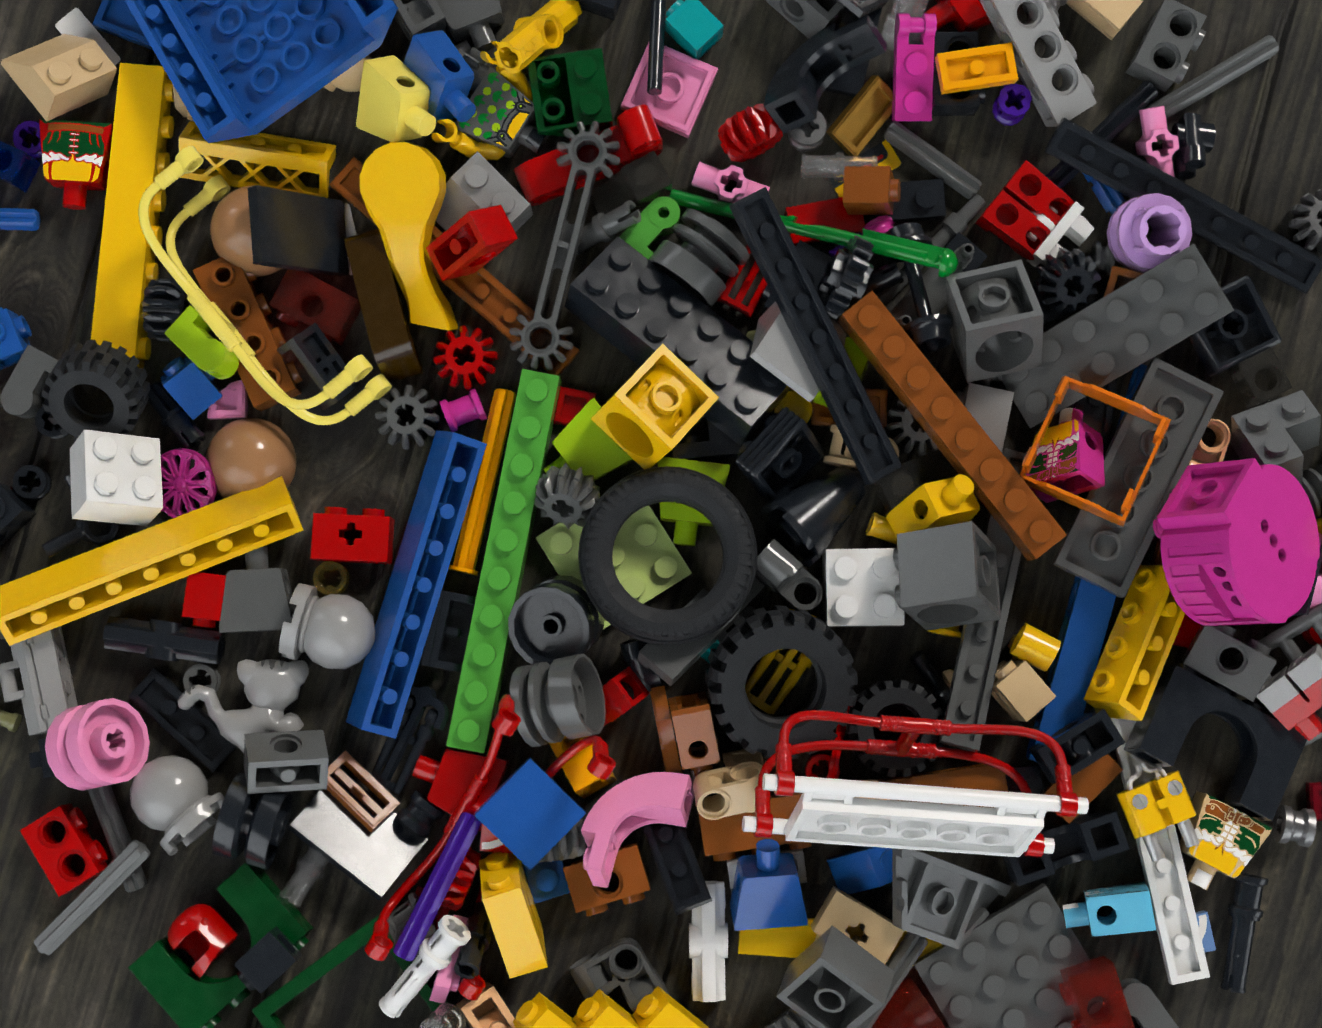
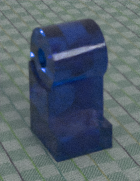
M0 141V180L26 193L40 162L25 151Z

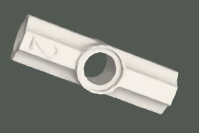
M705 881L712 902L692 909V923H689V958H692L691 994L693 1001L717 1002L726 1000L725 958H728V923H725L724 881Z

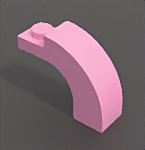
M652 772L634 776L611 788L594 804L581 829L587 844L583 868L587 871L593 886L608 888L618 850L624 839L634 830L645 825L657 823L687 826L694 799L690 775L674 772Z

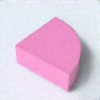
M242 380L229 383L221 390L223 396L208 408L207 418L210 420L247 418V391Z

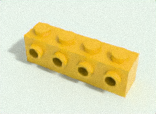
M1139 566L1085 694L1084 700L1094 708L1105 709L1110 718L1134 721L1143 720L1185 613L1179 607L1170 591L1163 566Z

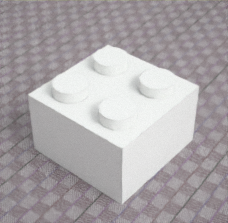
M84 429L70 448L72 519L148 526L163 509L160 439Z
M895 548L825 549L822 554L823 621L829 627L904 625V611L899 608L895 598V587L899 585V571H897L893 560V550Z

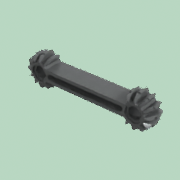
M582 121L577 122L579 134L575 136L569 129L563 132L566 139L570 141V144L558 142L556 145L557 150L566 153V155L556 159L558 166L572 164L533 320L528 322L523 315L519 314L517 320L525 327L523 330L511 328L509 332L513 336L521 337V341L510 344V349L512 351L525 349L518 356L517 361L523 364L533 356L531 369L534 371L538 370L541 359H544V364L548 371L553 370L552 356H555L561 363L567 360L559 352L560 347L567 350L573 349V343L562 340V337L573 334V329L571 327L558 329L596 175L602 172L605 177L611 179L613 172L606 165L616 166L620 164V158L610 154L620 149L619 142L612 141L607 143L613 135L610 128L605 129L598 135L599 122L597 121L592 122L590 132L585 131ZM585 145H593L599 150L597 159L591 163H584L578 159V152ZM586 175L587 178L576 221L574 224H569L567 220L579 176ZM555 269H561L563 273L552 316L549 319H544L543 315ZM538 329H547L551 332V344L545 349H536L532 345V335Z

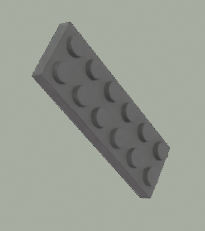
M1192 244L1044 332L1042 367L1002 375V382L1008 391L1014 392L1013 401L1029 428H1032L1045 420L1055 398L1054 393L1062 377L1068 376L1082 383L1093 384L1102 388L1235 310L1195 244ZM1068 388L1055 414L1083 399L1086 395Z
M1156 357L1150 360L1131 400L1171 419V422L1128 518L1122 527L1078 508L1066 533L1067 536L1064 537L1052 562L1053 565L1119 598L1125 597L1155 535L1153 521L1161 512L1169 498V494L1172 493V489L1175 488L1186 467L1189 465L1224 391ZM1125 412L1104 455L1105 485L1104 487L1087 491L1084 499L1094 502L1110 512L1123 516L1120 513L1121 506L1129 488L1135 490L1155 446L1152 441L1158 425Z

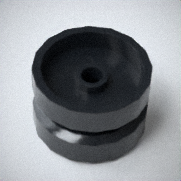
M555 575L542 580L526 591L514 603L508 617V630L512 644L523 659L532 665L540 662H547L551 665L554 659L584 654L599 640L604 627V618L589 599L583 582L573 576Z
M239 772L229 786L222 803L214 831L212 853L235 860L244 850L247 864L268 870L278 853L287 828L294 791L248 794L245 774Z

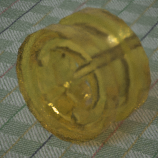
M333 561L320 564L313 575L315 587L326 595L341 594L346 590L350 581L347 569L340 563ZM326 570L331 572L338 570L341 577H337V579L341 580L337 587L332 585L325 587L322 580H326V578L322 577Z

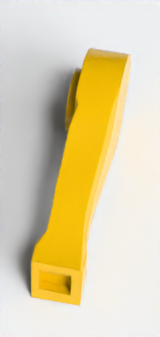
M390 142L375 149L365 160L359 176L360 194L368 214L380 230L391 270L407 302L409 323L448 331L458 329V324L452 307L438 285L433 273L430 256L426 250V247L430 244L433 227L446 194V174L440 161L428 149L414 143Z

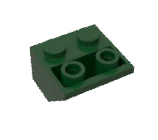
M602 48L541 56L534 59L528 65L538 134L565 137L563 132L569 129L576 136L579 134L577 129V122L579 121L583 122L586 132H590L593 121L599 122V132L613 126Z

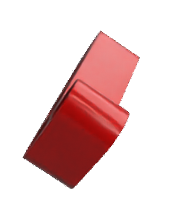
M638 105L624 111L617 117V125L610 127L613 135L607 143L612 141L619 142L620 149L610 154L619 157L620 164L616 166L607 164L606 166L611 169L614 175L647 162L662 153L663 140L648 105ZM585 145L579 150L578 159L584 163H591L597 159L599 150L593 145ZM555 149L528 160L514 169L523 195L531 206L540 205L565 194L572 164L558 166L556 159L566 155V153ZM600 172L596 175L595 182L607 177ZM586 175L579 176L575 190L585 186Z

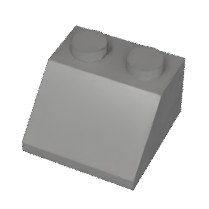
M477 151L446 183V194L436 222L446 231L469 211L502 205L516 232L533 215L531 204Z
M775 301L758 320L750 357L808 402H811L819 392V389ZM831 319L844 346L846 333H844L842 327L835 320Z

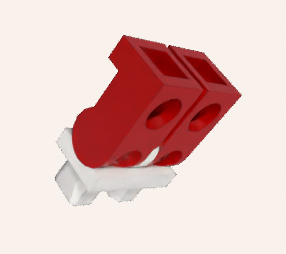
M1027 160L1018 168L975 222L984 231L987 232L989 230L1007 243L1034 267L1040 263L1046 266L1045 254H1051L1056 258L1059 247L1063 248L1058 244L1063 235L1080 246L1094 230V227L1081 215L1085 208L1078 202H1074L1063 190Z

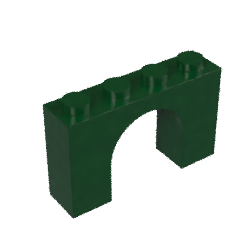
M245 862L216 888L246 923L251 936V948L276 926L298 950L302 949L309 942L305 935L313 929L312 925L262 868ZM167 936L157 941L128 967L180 1028H214L222 1020L218 1015L222 1009L228 1004L232 1009H235L251 994L237 974L225 978H215L204 974L199 978L191 970L192 965L178 949L173 950Z

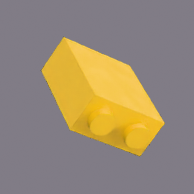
M494 852L485 859L479 860L482 901L509 978L547 968L543 926L520 860L513 853Z

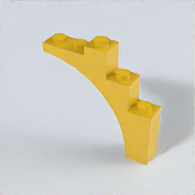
M659 986L651 994L644 996L640 1000L636 1011L632 1015L598 989L592 997L585 999L580 1004L577 1014L573 1018L538 992L532 1000L525 1002L520 1007L516 1018L513 1020L515 1028H709Z

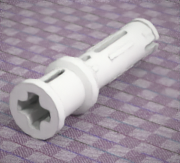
M444 915L438 922V929L431 938H425L419 946V955L385 996L380 999L379 1007L384 1014L391 1018L395 1016L398 1018L435 971L447 968L452 961L451 955L459 946L467 944L471 938V933L460 919L452 915Z

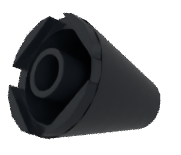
M840 466L768 502L762 507L760 514L762 516L767 513L769 520L764 525L771 537L778 541L792 555L797 553L802 557L801 563L803 566L810 567L817 562L866 494L864 488L866 484L861 474L855 468L848 469Z

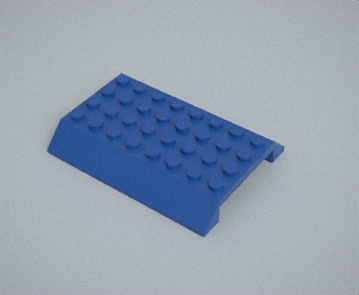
M125 0L203 138L208 143L260 133L379 48L398 9L393 0Z

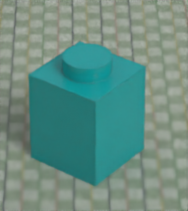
M677 0L666 12L665 31L689 56L699 60L723 37L724 25L699 0Z

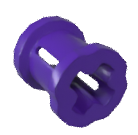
M1016 83L1006 85L1001 89L999 96L995 99L992 106L994 118L1005 126L1018 124L1030 108L1032 100L1030 91L1024 85ZM1006 101L1009 103L1016 101L1019 106L1017 108L1015 106L1008 108L1005 103Z

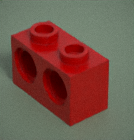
M71 803L58 806L20 830L58 897L71 893L95 878L107 866L105 861L108 859L101 843L97 840L93 841L86 829L88 821L78 807L74 808ZM55 821L61 822L65 827L66 834L62 841L55 839L52 835V826ZM74 854L80 855L85 861V869L82 874H78L72 869L71 859Z

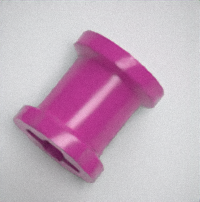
M476 388L471 389L468 395L448 402L445 399L440 401L451 432L457 431L458 426L473 420H487Z

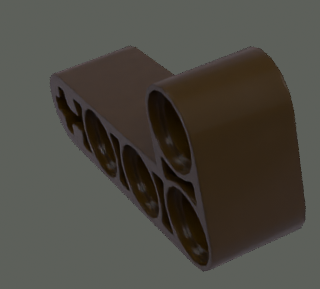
M379 228L344 238L371 349L381 374L390 383L423 373L420 357L408 327L397 281L391 270Z

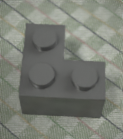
M1303 390L1232 415L1231 446L1240 460L1256 458L1259 465L1274 464L1283 467L1302 485L1304 460L1302 451L1319 446L1321 415Z

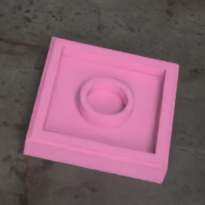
M648 42L620 106L621 110L626 111L638 105H648L656 125L689 138L718 73V68L664 45L662 93L651 95L647 93Z

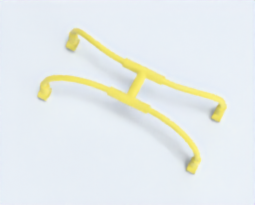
M194 146L182 149L176 155L175 161L154 177L155 181L142 195L138 209L139 222L142 232L157 258L188 295V301L228 351L234 352L256 382L274 400L286 406L301 419L316 425L339 423L351 415L355 416L372 401L378 400L387 394L392 385L383 374H379L372 378L359 394L344 405L345 408L340 412L329 416L310 413L305 409L316 407L329 398L334 399L352 383L362 380L372 371L373 366L364 355H358L350 360L342 372L323 386L324 390L319 394L304 400L290 398L256 359L253 349L220 308H218L216 303L211 302L198 287L177 254L175 237L179 227L189 216L194 217L211 202L218 201L229 193L231 188L221 175H216L205 183L203 190L183 205L184 209L175 216L166 233L167 253L164 251L150 225L149 205L151 200L160 189L165 190L185 173L194 172L204 161Z

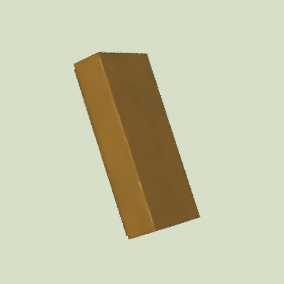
M872 75L826 133L850 157L856 158L892 114L893 91L878 75Z

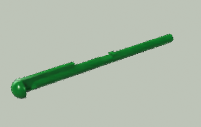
M673 189L670 193V198L675 200L679 206L735 219L729 208V205L733 203ZM780 215L788 233L847 247L850 238L853 239L856 235L874 245L872 249L874 254L939 269V277L952 275L958 266L957 256L949 248H942L868 229H863V235L824 225H803L796 223L797 216Z

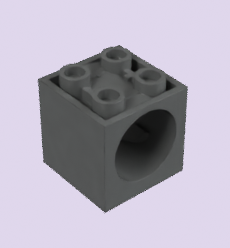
M1022 260L946 276L947 314L952 316L954 324L950 329V333L967 383L1042 367L1044 314Z
M972 521L897 534V548L893 550L894 565L897 571H899V585L895 587L896 602L899 608L905 611L928 631L1001 619L996 546Z

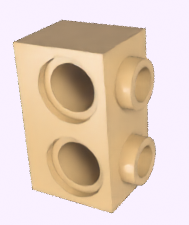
M1003 660L997 665L991 695L1012 720L1028 722L1056 697L1026 660H1009L1008 662Z

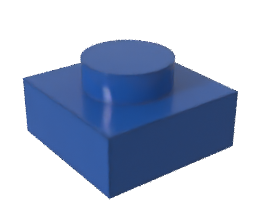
M563 861L538 862L531 870L524 865V871L535 904L570 893L563 871Z

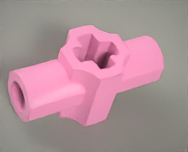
M1164 106L1139 110L1142 136L1135 142L1137 155L1143 156L1147 163L1175 178L1172 156L1179 149L1178 136L1172 135L1168 131ZM1162 140V149L1153 151L1152 142Z
M699 162L692 180V186L715 193L719 200L729 203H735L764 187L767 188L768 192L770 190V187L746 179L743 169L734 165L721 170ZM730 180L737 182L736 188L732 190V193L725 191V185H728Z

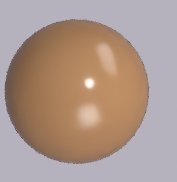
M252 186L241 187L226 195L214 210L210 224V236L213 247L219 258L223 257L229 263L242 268L246 273H251L255 276H266L276 273L283 268L253 264L248 188Z
M242 418L226 424L214 435L206 452V459L210 464L217 485V493L223 498L261 487L281 476L288 488L296 471V453L288 435L276 424L260 418Z

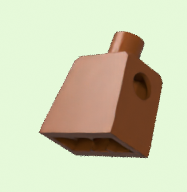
M705 691L668 698L682 769H690L692 782L700 772L713 770L712 764L720 762L710 705ZM695 741L703 742L699 747L690 746Z

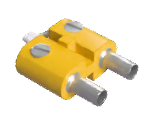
M1145 762L1136 765L1135 774L1127 780V790L1116 795L1134 839L1143 838L1152 862L1165 858L1156 832L1165 829L1169 825H1178L1187 848L1199 844L1200 842L1190 821V818L1197 814L1179 771L1166 773L1161 767H1148ZM1142 770L1147 773L1157 772L1161 775L1144 784L1132 786L1133 782L1140 777Z

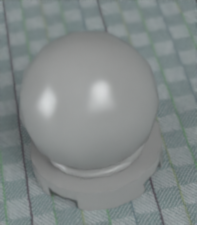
M302 583L297 585L289 602L290 604L297 605L292 622L284 621L279 641V653L282 654V657L298 660L301 653L305 652L312 662L322 667L347 669L359 663L370 653L375 641L374 619L362 602L349 595L329 594L319 599L317 587Z
M175 755L157 757L144 764L140 772L134 776L130 788L131 807L137 818L150 829L165 831L160 845L169 856L177 853L178 849L175 845L182 841L186 847L189 846L217 822L212 815L219 808L221 809L225 798L220 792L212 796L208 795V781L201 769L189 759Z

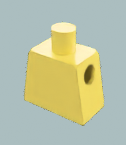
M394 55L364 60L356 127L389 142H404L430 135L435 129L436 118L428 113L429 86Z

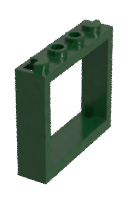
M380 914L256 1005L252 1012L264 1028H286L275 1011L367 944L373 934L374 923L378 920ZM388 932V938L393 942L390 953L404 972L412 964V961H406L393 953L395 944L390 932ZM430 977L428 982L419 991V994L443 1026L442 1028H462L463 1021L447 999L445 1004L429 1000L434 984Z

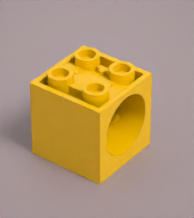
M662 343L597 411L591 420L645 470L653 467L668 454L719 397Z

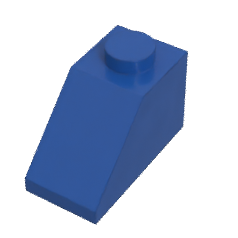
M860 846L827 859L837 888L848 895L893 882L892 848Z

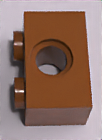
M637 842L619 848L612 871L618 876L619 885L611 891L592 885L587 871L583 868V859L564 864L563 866L576 913L585 911L586 916L604 912L609 909L607 903L622 899L623 905L640 901L646 898L644 892L651 890Z

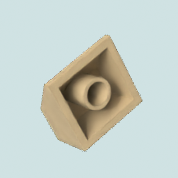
M68 34L57 36L1 61L3 68L46 122L108 95L117 71L116 66L95 40Z

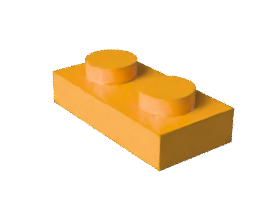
M1012 42L937 53L935 57L941 95L1015 84L1018 80Z

